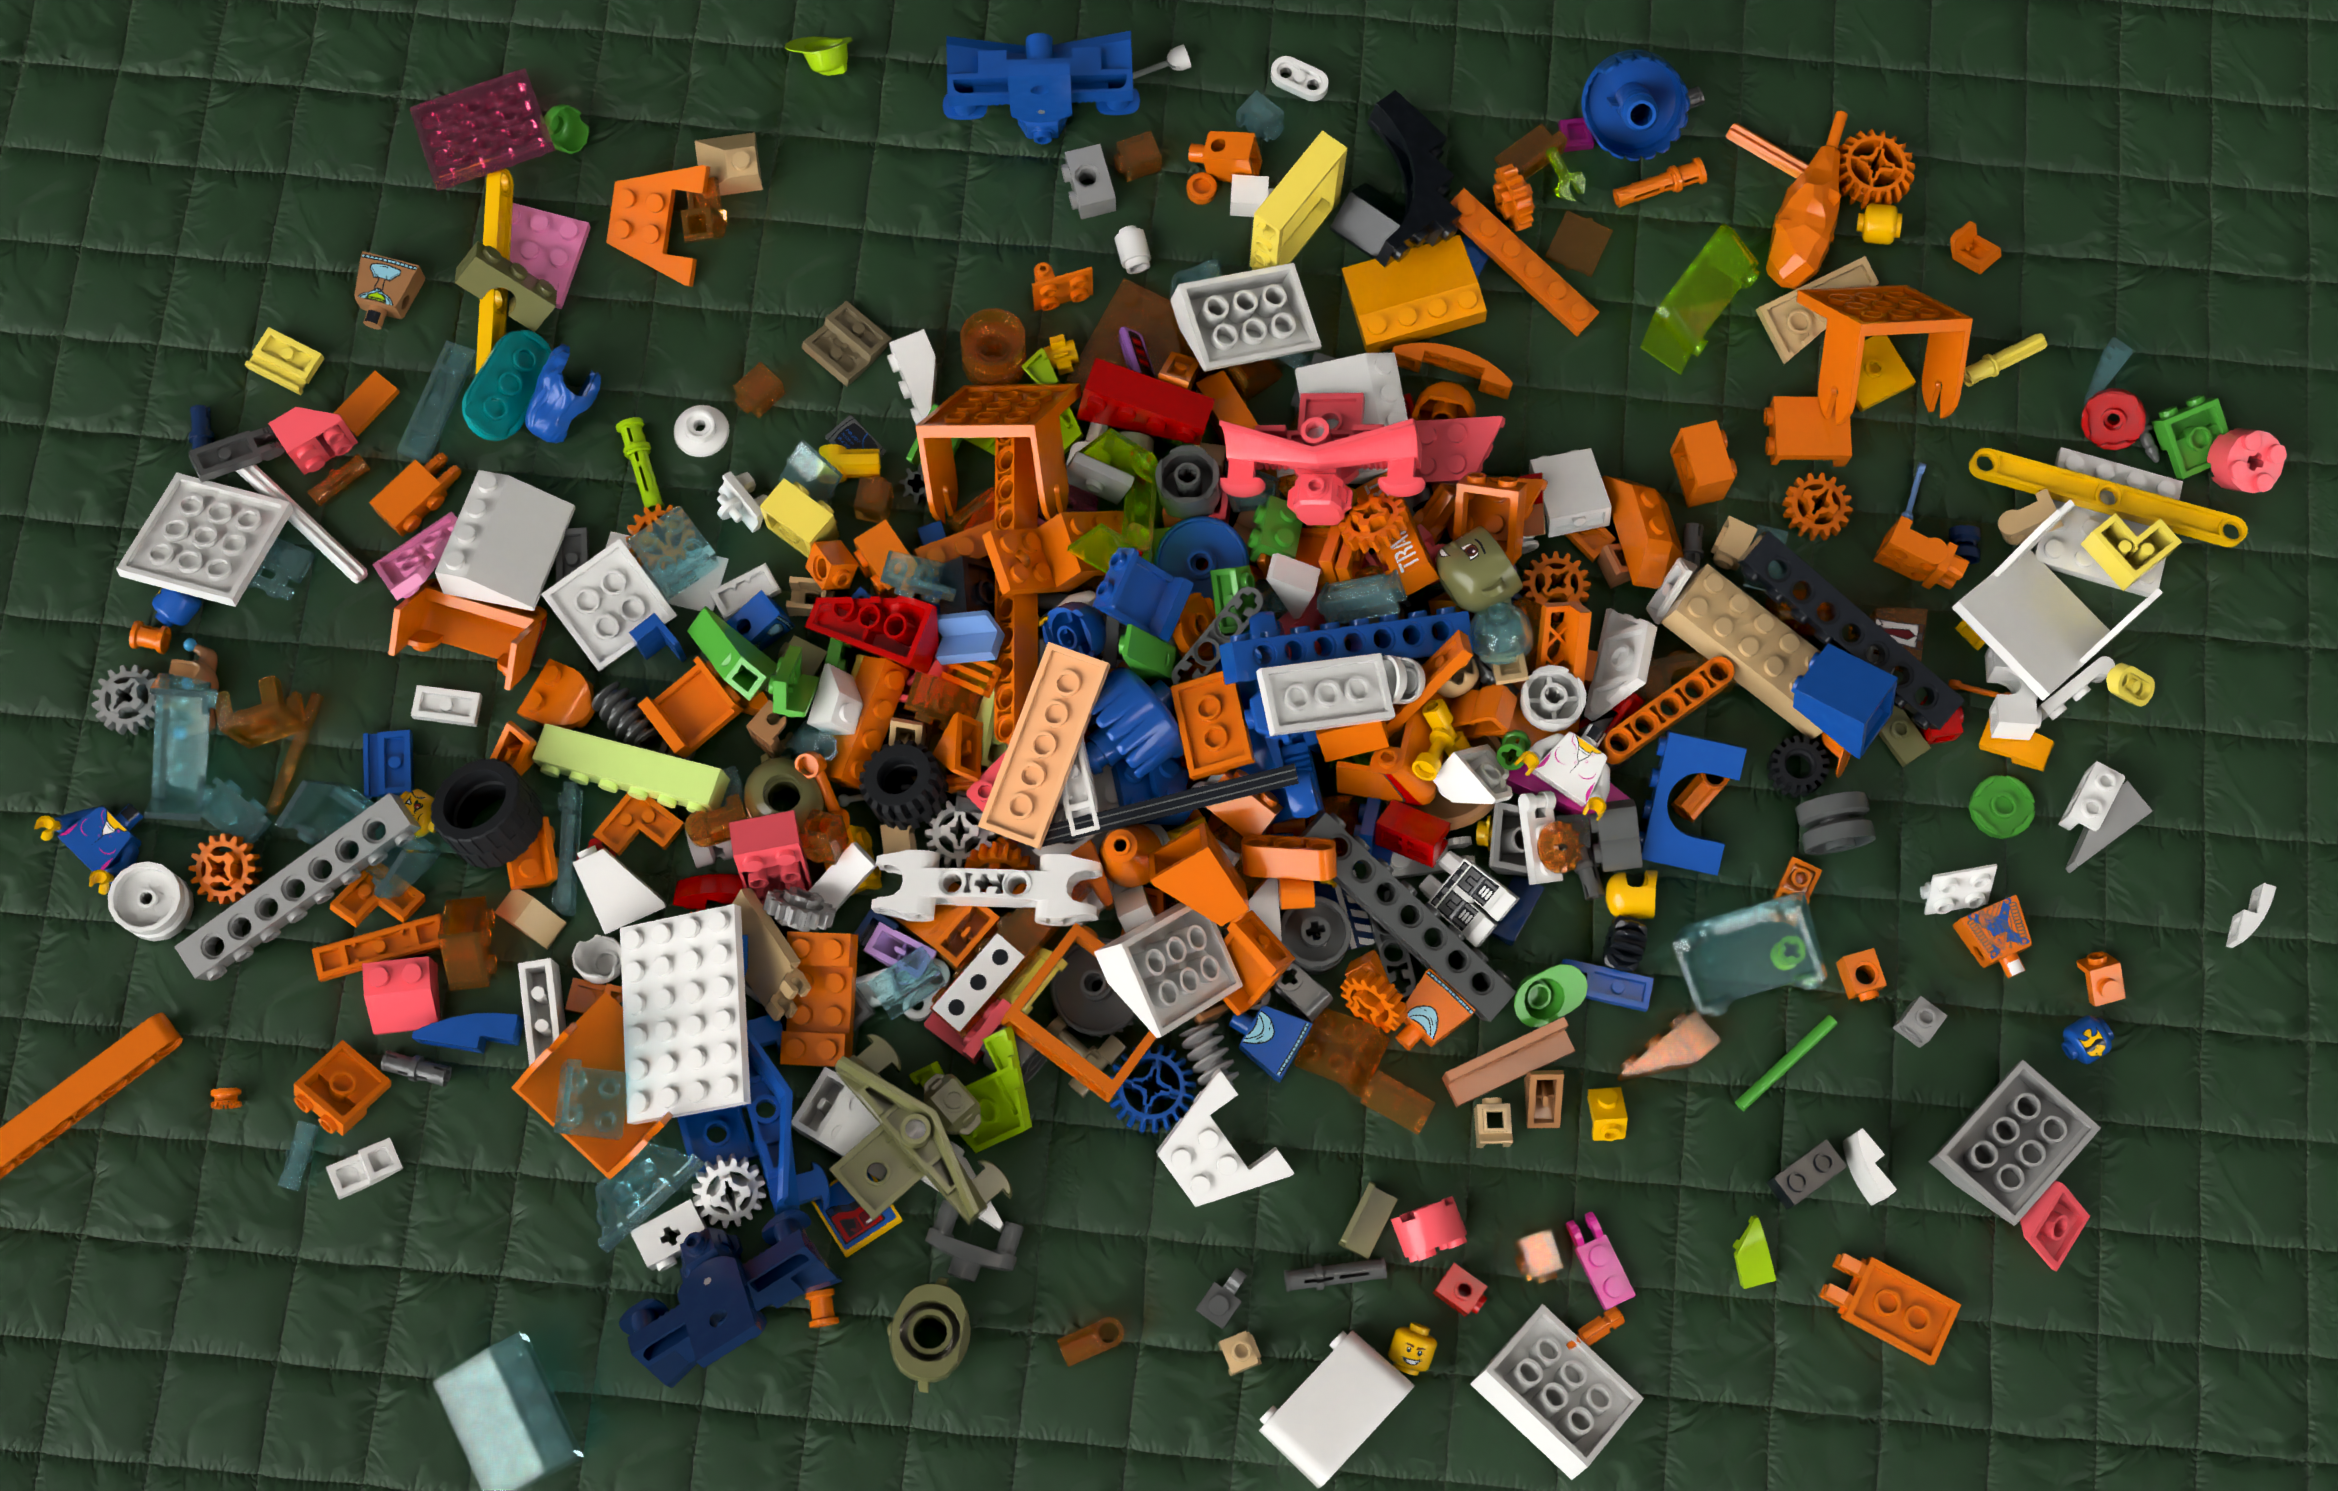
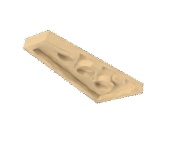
M1866 256L1760 306L1755 311L1780 359L1785 364L1823 332L1827 325L1825 317L1796 302L1798 290L1876 286L1879 284V281Z

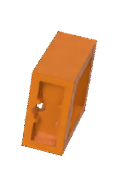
M1480 472L1468 473L1456 485L1453 541L1466 533L1469 493L1510 498L1507 542L1497 540L1496 542L1502 548L1511 564L1514 565L1522 556L1527 483L1517 482V478L1510 476L1493 479L1486 478L1487 475Z

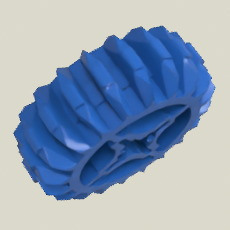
M1163 1045L1158 1046L1157 1054L1151 1053L1150 1047L1134 1068L1136 1069L1144 1064H1152L1149 1074L1143 1078H1127L1113 1096H1118V1098L1110 1102L1111 1109L1122 1107L1117 1114L1118 1120L1124 1119L1127 1115L1130 1116L1127 1121L1128 1128L1131 1129L1136 1121L1140 1122V1133L1145 1132L1146 1124H1152L1153 1134L1158 1133V1123H1163L1166 1131L1171 1130L1169 1119L1172 1118L1177 1123L1181 1118L1178 1111L1186 1114L1190 1109L1183 1102H1194L1193 1100L1195 1099V1095L1186 1092V1090L1195 1089L1196 1082L1185 1081V1079L1193 1075V1070L1186 1069L1181 1071V1068L1186 1064V1059L1180 1058L1176 1063L1173 1062L1176 1056L1174 1049L1169 1051L1167 1057L1163 1056ZM1124 1053L1121 1055V1060L1125 1064L1129 1056ZM1116 1063L1112 1066L1116 1073L1122 1068L1121 1065ZM1162 1066L1174 1074L1178 1081L1179 1090L1171 1088L1172 1086L1165 1084L1161 1080ZM1156 1074V1088L1160 1092L1158 1094L1155 1092V1096H1151L1150 1103L1147 1104V1089L1143 1088L1145 1084L1148 1086V1082H1152L1153 1075ZM1124 1088L1131 1089L1132 1092L1142 1097L1141 1112L1134 1109L1128 1103L1124 1095ZM1170 1098L1176 1100L1168 1110L1159 1114H1151L1153 1106L1157 1101L1169 1100Z

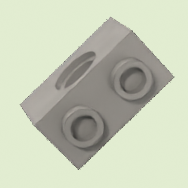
M1101 144L1065 152V164L1061 165L1064 182H1070L1072 191L1068 192L1072 210L1078 209L1080 219L1116 211V196ZM1086 179L1094 181L1091 185H1083L1081 182Z

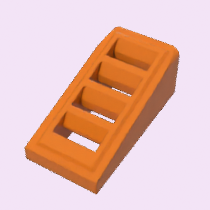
M1092 839L1071 852L1072 856L1101 862ZM1103 870L1102 877L1087 879L1086 881L1106 910L1110 911L1114 908V900Z

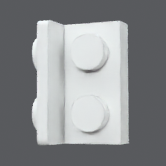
M2096 761L2085 771L2058 825L2070 831L2080 823L2093 831L2099 830L2125 780V776Z

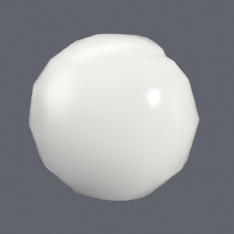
M596 934L592 939L586 942L579 941L576 944L572 953L573 966L584 980L593 984H605L621 975V946L614 938Z

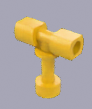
M1443 699L1431 700L1422 709L1424 717L1433 730L1429 736L1432 745L1428 752L1420 753L1412 765V770L1417 777L1426 781L1434 780L1440 771L1441 762L1439 757L1443 751L1450 757L1455 751L1472 748L1462 731H1455L1451 725L1454 717Z

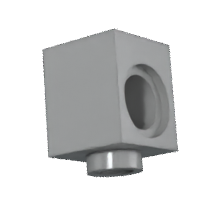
M1919 996L1909 1004L1893 1026V1029L1920 1048L1930 1041L1948 1015L1922 996Z

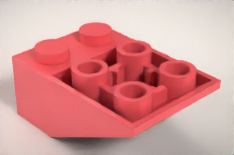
M794 810L729 822L733 857L744 889L751 887L763 906L768 891H773V889L783 891V889L790 890V887H800L805 891L811 889L812 881Z

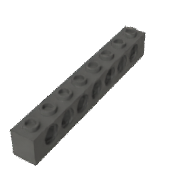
M1326 812L1320 813L1299 837L1326 838L1331 840L1335 838L1341 842L1342 852L1336 857L1337 876L1332 880L1427 969L1430 968L1469 1003L1476 1010L1475 1014L1482 1021L1491 1022L1517 993L1510 986L1512 983L1511 979L1502 971L1497 969L1495 972L1486 964L1489 959L1479 949L1474 947L1471 950L1463 942L1465 936L1452 925L1447 927L1439 919L1441 914L1435 907L1429 903L1424 905L1415 897L1418 892L1405 880L1400 883L1392 875L1394 869L1382 858L1376 860L1368 852L1370 847L1363 839L1357 835L1352 837L1345 831L1346 824L1334 813L1330 815ZM1357 861H1361L1366 867V874L1362 879L1356 878L1353 874V866ZM1382 883L1387 885L1390 890L1389 898L1385 902L1377 897V888ZM1405 906H1409L1413 911V919L1409 924H1405L1400 916L1401 910ZM1429 928H1432L1437 934V941L1431 947L1426 944L1424 939L1425 932ZM1454 950L1459 953L1461 958L1459 966L1455 969L1448 963L1449 954ZM1477 973H1480L1484 978V985L1479 991H1476L1472 986V978Z

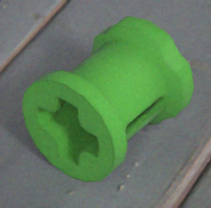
M1513 730L1505 734L1502 739V745L1499 747L1496 755L1498 763L1503 768L1517 770L1523 766V762H1520L1517 766L1514 763L1524 752L1531 748V741L1528 735L1520 730ZM1517 738L1520 739L1518 744L1515 743ZM1509 756L1513 757L1510 762L1508 761Z

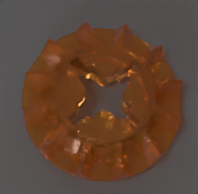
M1551 822L1539 834L1537 841L1539 858L1543 865L1554 873H1566L1576 869L1577 862L1583 859L1580 855V850L1584 844L1580 843L1578 838L1581 832L1575 831L1572 828V823ZM1563 843L1568 845V848L1561 851L1554 849L1553 846Z

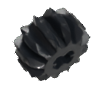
M1619 915L1612 920L1603 947V959L1606 966L1613 967L1614 970L1622 972H1632L1639 966L1648 940L1646 937L1648 929L1644 921L1628 915L1627 917Z

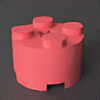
M2235 428L2224 435L2220 434L2210 446L2207 463H2211V471L2214 475L2212 477L2213 481L2221 488L2247 493L2266 492L2272 489L2280 477L2287 453L2285 447L2280 445L2279 441L2268 432Z
M1453 1196L1390 1219L1404 1256L1409 1258L1410 1263L1436 1255V1247H1439L1441 1251L1467 1242L1465 1237L1467 1231Z

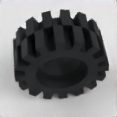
M1793 736L1790 740L1786 738L1770 754L1766 769L1770 770L1767 776L1769 780H1774L1772 786L1775 789L1778 787L1782 789L1781 794L1791 793L1793 798H1797L1799 795L1805 797L1809 793L1816 791L1824 782L1829 772V769H1827L1829 758H1824L1826 751L1824 748L1822 750L1817 748L1820 743L1816 740L1812 744L1809 742L1810 737L1806 736L1803 739H1799V736ZM1791 756H1801L1806 759L1810 767L1809 774L1803 778L1792 776L1786 768L1787 759Z

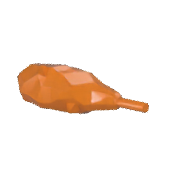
M1844 111L1836 112L1826 146L1820 147L1805 171L1789 186L1782 205L1775 215L1766 271L1781 287L1798 289L1815 276L1829 251L1830 243L1834 241V231L1838 219L1840 198L1842 196L1839 193L1840 152L1838 151V145L1848 114Z

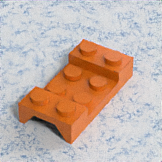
M787 931V942L801 961L797 968L803 972L812 988L807 996L800 997L797 993L794 999H792L798 1010L792 1018L787 1019L786 1031H782L780 1064L835 1067V1064L842 1056L847 1058L852 1056L858 935Z

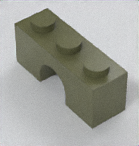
M477 241L456 267L455 284L481 300L488 291L494 288H505L511 291L514 296L509 302L508 316L533 332L540 327L556 307L557 290L544 279L539 280L522 265L510 262L491 246H485Z

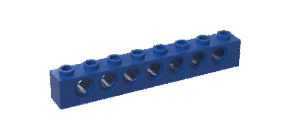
M1454 606L1436 609L1437 615L1427 616V610L1407 613L1408 619L1402 620L1398 619V614L1378 617L1379 623L1369 624V618L1350 620V626L1341 628L1339 622L1320 624V630L1310 631V626L1290 628L1291 634L1280 635V629L1260 632L1261 638L1250 639L1249 633L1230 636L1229 643L1219 645L1225 685L1257 681L1256 671L1260 668L1381 653L1382 656L1393 655L1411 659L1431 657L1458 630L1468 635L1473 650L1474 643L1469 611L1456 612ZM1433 626L1438 633L1437 639L1432 634ZM1404 630H1406L1409 635L1408 643L1403 638ZM1375 633L1379 636L1380 639L1379 647H1377L1374 642ZM1345 637H1347L1351 643L1350 651H1348L1345 647ZM1316 641L1321 645L1322 651L1320 655L1315 651ZM1286 645H1288L1292 651L1291 659H1288L1285 655ZM1255 649L1261 652V663H1258L1255 659Z

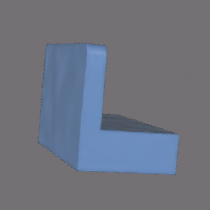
M981 610L937 615L938 632L941 634L942 639L935 657L941 665L997 660L1005 634L989 611Z

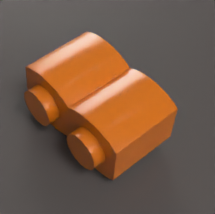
M1495 683L1485 686L1480 690L1471 689L1467 693L1453 698L1450 711L1454 719L1451 725L1455 731H1462L1468 741L1478 739L1483 735L1497 736L1504 734L1509 730L1518 698L1503 684L1496 685Z

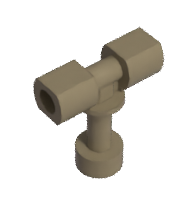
M1057 1016L1046 1028L1056 1038L1100 1071H1103L1108 1064L1113 1066L1127 1050V1047L1113 1034L1110 1035L1099 1049L1094 1045L1090 1049L1086 1048L1066 1030L1069 1025L1060 1016ZM1074 1077L1068 1083L1082 1098L1091 1091Z

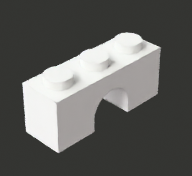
M1989 647L1985 654L1987 683L2002 684L2012 693L2010 695L1997 694L1989 709L1991 738L2030 740L2034 731L2040 728L2042 722V712L2040 709H2037L2036 703L2038 696Z

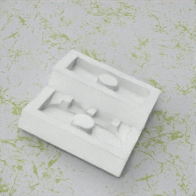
M1863 1128L1842 1141L1850 1172L1871 1206L1888 1198L1897 1190L1875 1164L1885 1154Z

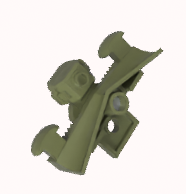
M876 1034L867 1035L872 1044L857 1057L855 1055L850 1058L842 1056L835 1064L837 1076L880 1125L835 1163L829 1171L873 1221L924 1176L931 1181L968 1225L973 1223L987 1210L988 1206L986 1204L1001 1191L1011 1199L1013 1195L1012 1186L1003 1171L988 1160H978V1164L982 1167L983 1171L971 1180L955 1155L947 1134L969 1135L981 1124V1106L953 1074L944 1075L936 1073L924 1084V1103L887 1082L879 1075L890 1065L898 1073H900L902 1067L900 1058L894 1048L884 1038ZM873 1164H882L887 1170L885 1179L880 1182L871 1181L867 1176L868 1168Z

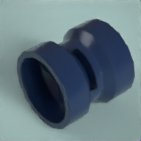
M1971 525L1951 527L1948 539L1950 542L1958 545L1955 554L1970 561L1968 565L1979 563L1981 551L1977 548V545L1981 540V529Z

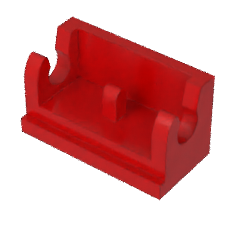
M1392 799L1376 821L1375 844L1434 868L1436 861L1448 844V840L1444 838L1450 830L1451 823Z

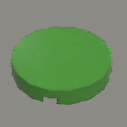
M1995 775L1988 777L1976 786L1970 796L1969 810L1971 819L1979 830L1990 837L2007 839L2019 835L2029 827L2035 815V801L2032 792L2019 779L2008 775Z

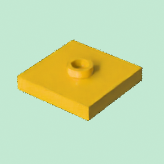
M1887 335L1872 336L1864 341L1855 403L1860 412L1914 386L1916 383Z

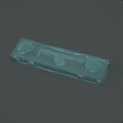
M446 340L398 445L397 451L399 454L424 463L429 462L477 356L475 350Z
M564 782L563 792L558 794V809L562 811L558 879L557 887L552 889V905L556 906V910L563 916H574L576 914L578 874L572 862L576 861L577 853L580 850L583 790L576 782Z

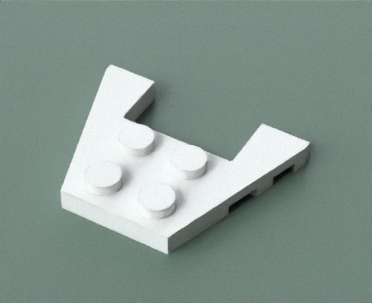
M1220 1068L1213 1073L1207 1086L1203 1091L1199 1092L1193 1100V1105L1184 1117L1179 1119L1156 1151L1159 1158L1195 1207L1287 1178L1294 1174L1276 1147L1251 1165L1246 1166L1210 1115L1238 1095Z

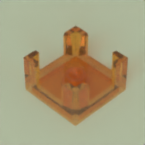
M274 675L262 678L258 682L262 704L244 710L239 709L235 713L232 710L230 693L228 691L213 695L219 731L248 749L308 730L302 695L297 691L291 692L292 696L287 697L286 705L284 703L281 682Z

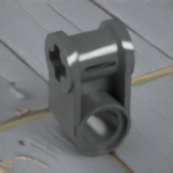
M1293 962L1272 986L1274 991L1291 1006L1298 1016L1310 1023L1333 1001L1331 994L1321 984L1313 980ZM1289 973L1293 975L1292 983L1282 984L1283 976L1286 977Z

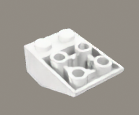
M824 1067L793 1117L791 1124L799 1134L841 1158L880 1125L837 1076L836 1072L827 1067ZM878 1163L871 1165L867 1173L880 1180L883 1179L887 1172L886 1168Z

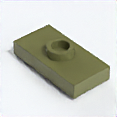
M1894 705L1893 714L1878 734L1901 766L1905 767L1928 752L1931 747L1904 710Z

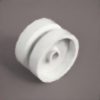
M149 861L134 863L122 870L112 881L108 893V908L114 920L137 937L154 942L167 940L180 933L190 921L194 909L193 893L184 880L162 864Z

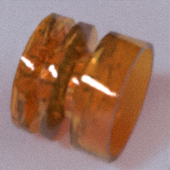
M999 308L983 309L973 313L964 322L960 332L963 371L968 380L974 385L1016 384L1023 377L1025 371L1021 366L1026 362L1025 329L1020 319L1011 312Z

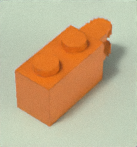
M444 453L437 454L424 466L415 459L369 502L375 512L401 537L415 531L420 526L422 519L430 511L437 510L444 503L445 497L448 495L446 490L461 475L462 470L458 466L453 465L439 478L436 479L434 477L448 462V457Z

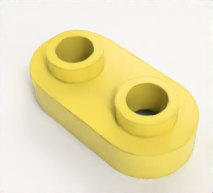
M2119 663L2107 674L2108 690L2124 701L2142 707L2152 698L2155 689L2154 679L2136 667Z

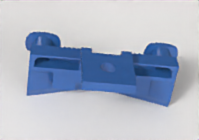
M766 1011L767 1016L747 1021L751 1104L676 1117L693 1177L696 1176L697 1171L705 1173L707 1170L704 1163L708 1161L712 1165L717 1164L716 1159L718 1155L723 1158V1161H728L730 1154H734L736 1162H740L744 1156L748 1158V1161L759 1158L775 1216L789 1209H799V1205L820 1199L822 1208L825 1210L830 1203L831 1191L829 1181L822 1167L816 1162H811L812 1171L796 1175L791 1135L793 1091L762 1048L775 1044L779 1055L781 1053V1035L784 1028L781 1019L774 1021ZM762 1103H770L776 1111L772 1117L762 1118L756 1112L757 1107ZM747 1108L754 1131V1142L750 1141L742 1109ZM714 1127L724 1129L727 1134L726 1138L719 1143L712 1142L707 1137L708 1131Z

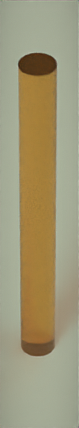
M311 693L264 809V812L276 816L324 699V696L318 693Z

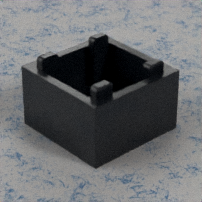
M962 555L937 566L940 615L987 610L995 619V572L991 562Z

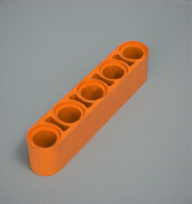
M1722 656L1710 659L1611 729L1599 748L1608 757L1606 762L1610 764L1622 763L1722 692L1734 676L1735 671L1732 662ZM1710 670L1718 671L1722 675L1723 680L1713 678ZM1685 688L1694 689L1698 694V698L1690 697ZM1660 706H1669L1673 711V715L1663 713ZM1635 723H1642L1647 726L1649 733H1642L1637 730ZM1610 741L1620 742L1624 751L1613 749Z

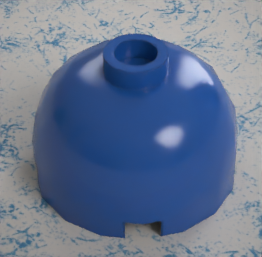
M1069 602L1048 612L1046 615H1049L1048 622L1043 624L1042 629L1046 646L1048 642L1094 658L1099 657L1105 646L1106 624L1101 614L1094 607L1082 602Z

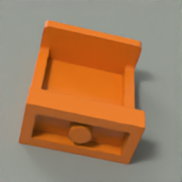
M1774 396L1769 407H1765L1764 425L1769 426V437L1767 436L1765 440V453L1770 455L1771 465H1778L1780 460H1832L1833 467H1845L1852 457L1850 418L1842 425H1836V400L1829 419H1824L1819 397Z
M1331 525L1330 528L1301 529L1295 560L1321 569L1317 583H1339L1335 565L1343 544V538L1338 525ZM1261 553L1257 558V565L1262 570L1266 580L1272 557Z
M700 656L693 659L696 663L693 668L653 700L647 696L637 704L673 752L683 758H687L745 710L738 702L742 698L739 692L729 684L725 685L711 662L704 660Z
M1253 910L1248 911L1241 920L1230 923L1226 928L1229 933L1223 939L1243 986L1222 1000L1237 1016L1257 1005L1296 959Z

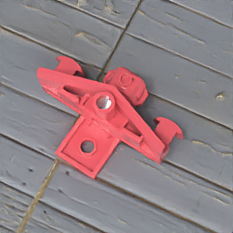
M1301 393L1297 430H1287L1286 425H1255V430L1219 420V425L1224 433L1226 458L1229 464L1227 478L1219 479V486L1223 492L1234 497H1253L1261 494L1266 488L1264 480L1256 478V470H1262L1263 468L1266 471L1270 468L1273 471L1276 468L1279 471L1282 468L1285 471L1288 468L1294 469L1298 479L1295 481V486L1288 490V508L1306 525H1338L1345 517V512L1352 508L1353 491L1346 485L1359 475V469L1361 468L1364 470L1367 468L1370 470L1373 468L1377 470L1388 468L1387 477L1378 478L1379 488L1388 495L1411 497L1424 490L1426 482L1421 477H1415V470L1421 469L1422 445L1416 422L1412 418L1384 426V424H1363L1364 393ZM1336 419L1339 423L1335 428L1330 429L1327 420Z

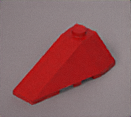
M870 596V598L817 597L805 625L807 629L926 675L939 646L937 607L909 596H897V598H882L880 596Z

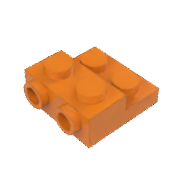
M342 1040L294 1083V1095L296 1096L294 1102L305 1113H308L310 1110L315 1112L320 1117L318 1119L320 1125L328 1133L333 1134L337 1131L340 1135L344 1136L367 1114V1108L391 1087V1080Z

